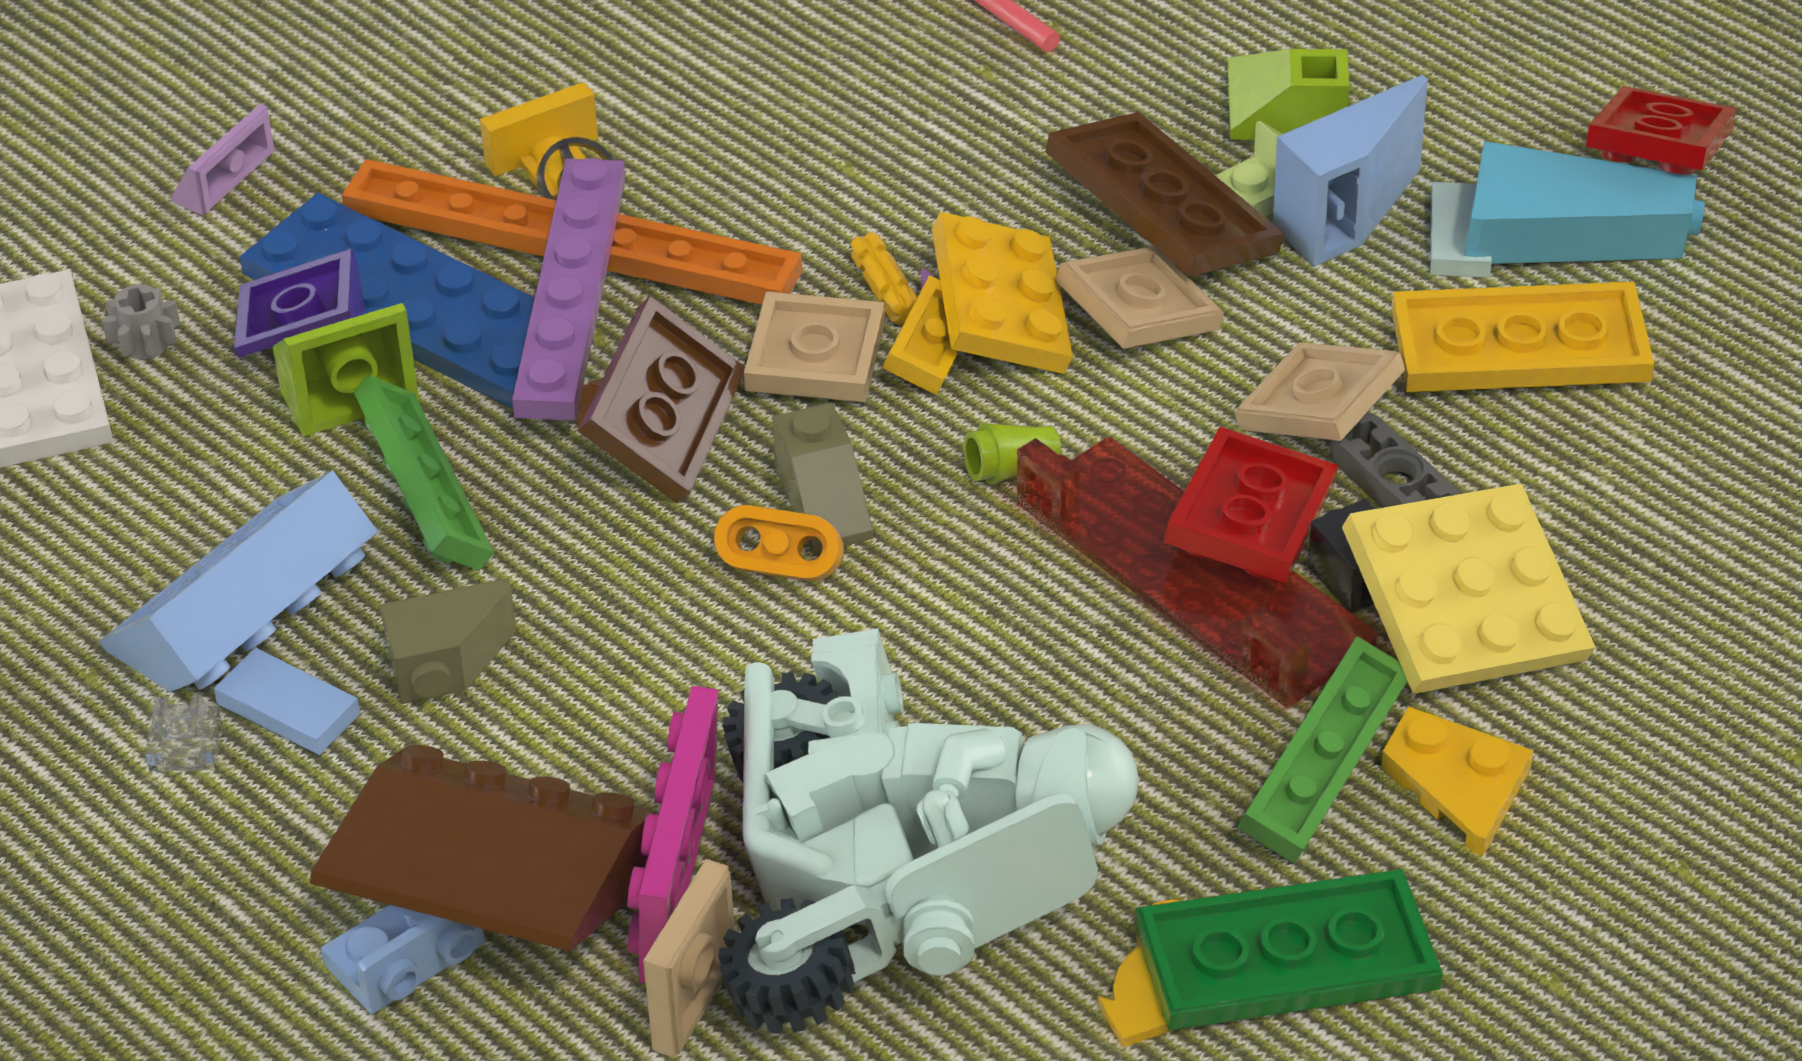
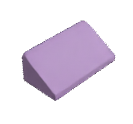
M259 104L187 168L172 194L173 203L204 215L274 152L267 106Z

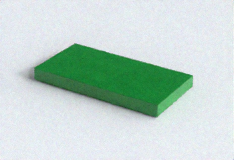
M1403 869L1135 907L1134 925L1168 1030L1441 990L1443 972Z

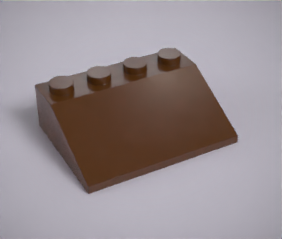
M410 745L376 766L312 868L310 884L571 952L628 903L633 869L635 866L645 868L648 856L641 853L645 820L648 813L656 814V811L634 806V800L623 794L602 792L590 795L570 790V784L559 778L539 776L526 779L506 774V767L495 762L471 761L466 764L443 758L444 753L435 747Z

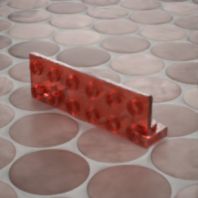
M1037 438L1017 449V504L1286 709L1296 704L1331 678L1357 636L1376 647L1378 636L1376 631L1293 570L1287 583L1271 578H1258L1250 575L1244 569L1211 558H1198L1188 554L1181 548L1163 543L1168 521L1185 491L1113 438H1104L1072 460L1062 454H1057Z

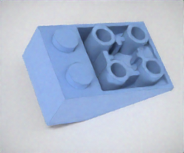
M1418 76L1277 137L1273 224L1285 233L1284 239L1313 267L1362 246L1420 171L1428 79L1425 76Z

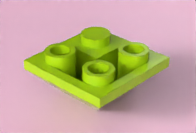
M1285 49L1228 58L1230 139L1255 141V128L1258 121L1285 134L1348 107L1350 84L1347 49Z

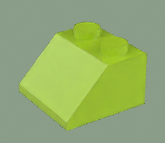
M403 303L287 337L273 346L280 392L303 437L365 418L354 391L367 375L414 393L419 401L407 310Z

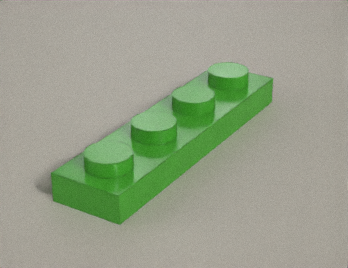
M367 375L354 391V394L365 415L364 423L369 431L375 435L385 456L383 462L387 469L395 476L404 495L403 503L414 515L424 536L422 541L425 548L435 558L444 563L450 564L455 561L480 571L494 554V551L415 394Z
M1358 636L1356 637L1247 809L1237 829L1296 864L1406 685L1407 679L1399 661Z

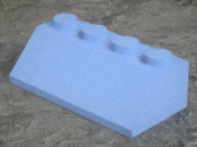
M332 470L276 498L98 642L107 653L169 692L192 683L201 690L229 670L231 666L225 658L235 649L241 646L247 652L274 633L276 627L271 620L285 608L291 615L313 601L321 593L316 583L325 575L331 572L336 578L359 563L366 556L360 547L378 531Z

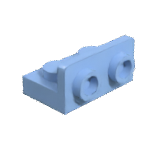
M389 905L322 946L321 953L324 966L372 1015L394 1000L407 997L418 985L451 964L464 961L475 949L485 944L483 929Z

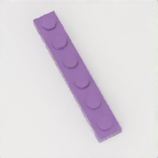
M566 158L512 398L514 418L576 421L626 180L624 161L600 160L596 158Z

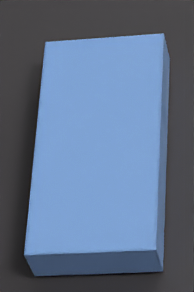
M254 648L214 687L218 705L318 755L361 714L357 697L257 648Z

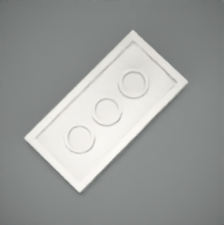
M71 270L50 274L44 273L31 278L0 284V468L113 443Z

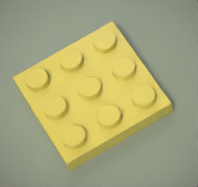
M1522 483L1350 513L1342 526L1413 694L1587 661L1596 648Z

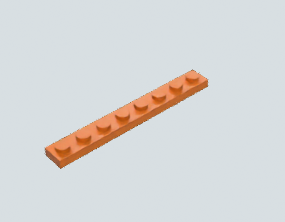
M365 159L342 193L343 205L371 219L543 257L557 201ZM618 214L607 271L762 305L766 291L791 293L802 273V253Z

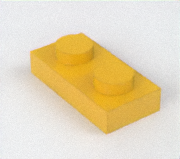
M929 275L882 368L937 395L959 351L951 349L940 280Z

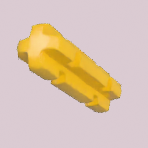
M869 232L864 237L856 236L851 242V247L853 248L851 257L858 269L863 271L862 275L878 301L885 302V312L894 324L902 325L906 321L918 296L913 288L907 285L909 283L891 253L886 251L887 247L878 234Z

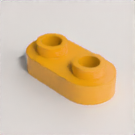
M741 505L727 511L718 521L714 533V543L718 554L732 567L745 572L809 582L823 580L834 573L841 563L844 551L843 541L839 532L825 519L810 514L752 505ZM749 530H758L760 533L759 545L752 551H744L740 543L743 534ZM812 539L820 540L822 543L821 555L812 561L804 560L802 556L804 544Z

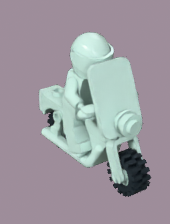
M878 629L813 639L811 661L819 682L818 684L815 675L804 673L800 682H796L793 672L782 673V683L774 684V676L768 665L761 662L748 665L745 669V689L740 692L744 704L732 700L727 708L730 717L723 718L722 727L739 779L743 782V841L765 904L757 906L760 914L759 918L753 920L745 913L737 919L741 932L728 929L723 937L726 947H719L718 959L721 964L719 968L737 1014L741 1019L746 1016L748 1024L758 1030L765 1022L769 1033L781 1034L783 1024L790 1022L793 1033L804 1031V1019L812 1016L817 1026L828 1020L824 1008L829 1006L838 1012L845 1004L842 992L852 993L854 982L887 967L896 953L895 946L901 943L904 949V956L910 965L931 975H947L967 965L974 956L975 948L1085 895L1094 886L1098 877V867L1092 846L1104 843L1107 831L1123 820L1136 799L1138 791L1137 764L1128 747L1117 736L1093 724L1064 726L1029 737L1026 743H1024L1022 733L1013 727L911 723L908 726L900 727L899 722L894 721V713L903 712L901 684L898 674L891 672ZM855 923L868 927L869 933L865 938L847 945L843 929Z

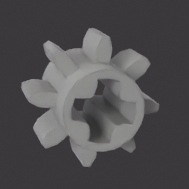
M141 284L132 285L119 291L114 300L106 302L108 316L102 319L107 344L119 342L122 356L128 355L131 358L140 360L151 359L163 353L168 344H175L174 328L180 325L177 305L175 301L163 302L161 289H154L151 286Z

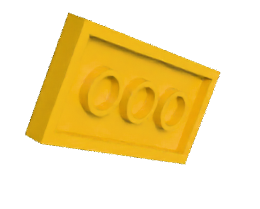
M1634 281L1393 292L1391 311L1398 349L1405 367L1403 377L1406 392L1652 382L1654 360Z

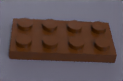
M1140 112L1049 133L1045 153L1063 167L1068 175L1077 179L1099 198L1104 206L1113 210L1134 228L1143 239L1149 241L1169 258L1179 270L1185 272L1188 276L1201 275L1280 252L1285 233Z

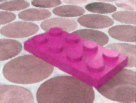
M691 686L685 713L674 711L672 714L668 734V752H674L671 763H660L655 786V803L662 805L658 815L647 814L642 836L641 853L648 856L645 868L634 867L628 893V908L639 910V912L634 911L628 937V953L639 954V983L646 984L643 962L692 882L716 782L718 689Z

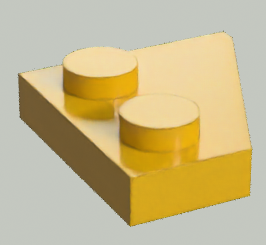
M1408 706L1383 749L1381 769L1399 786L1414 792L1419 799L1420 805L1437 820L1446 815L1466 833L1465 846L1473 853L1484 856L1531 769L1533 750Z

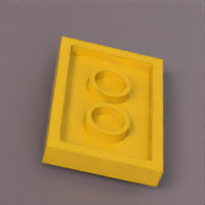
M940 211L932 227V235L951 349L1064 374L1073 358L1060 287L1056 282L1057 271L1050 237L1040 235L1028 229L1018 230L984 222L972 216L962 217Z

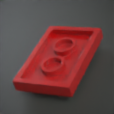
M1623 86L1589 124L1585 147L1601 150L1600 155L1611 161L1630 163L1636 161V157L1658 161V167L1666 172L1683 175L1693 174L1695 169L1703 171L1732 132L1737 108Z
M1219 427L1168 521L1163 543L1181 548L1188 554L1198 558H1211L1244 569L1250 575L1258 578H1271L1287 583L1310 535L1311 521L1319 517L1334 486L1339 465Z

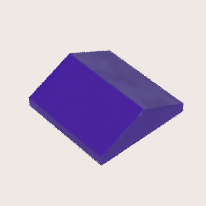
M352 249L241 284L239 288L234 349L238 357L271 348L284 338L366 314L357 261Z

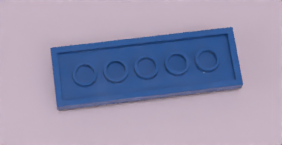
M316 193L239 256L242 274L256 280L352 249L357 261L366 314L403 303L407 310L413 360L513 409L512 398L535 297L320 193Z

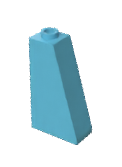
M1484 141L1464 256H1492L1491 264L1683 258L1687 236H1699L1705 201L1694 200L1697 175L1674 174L1660 169Z

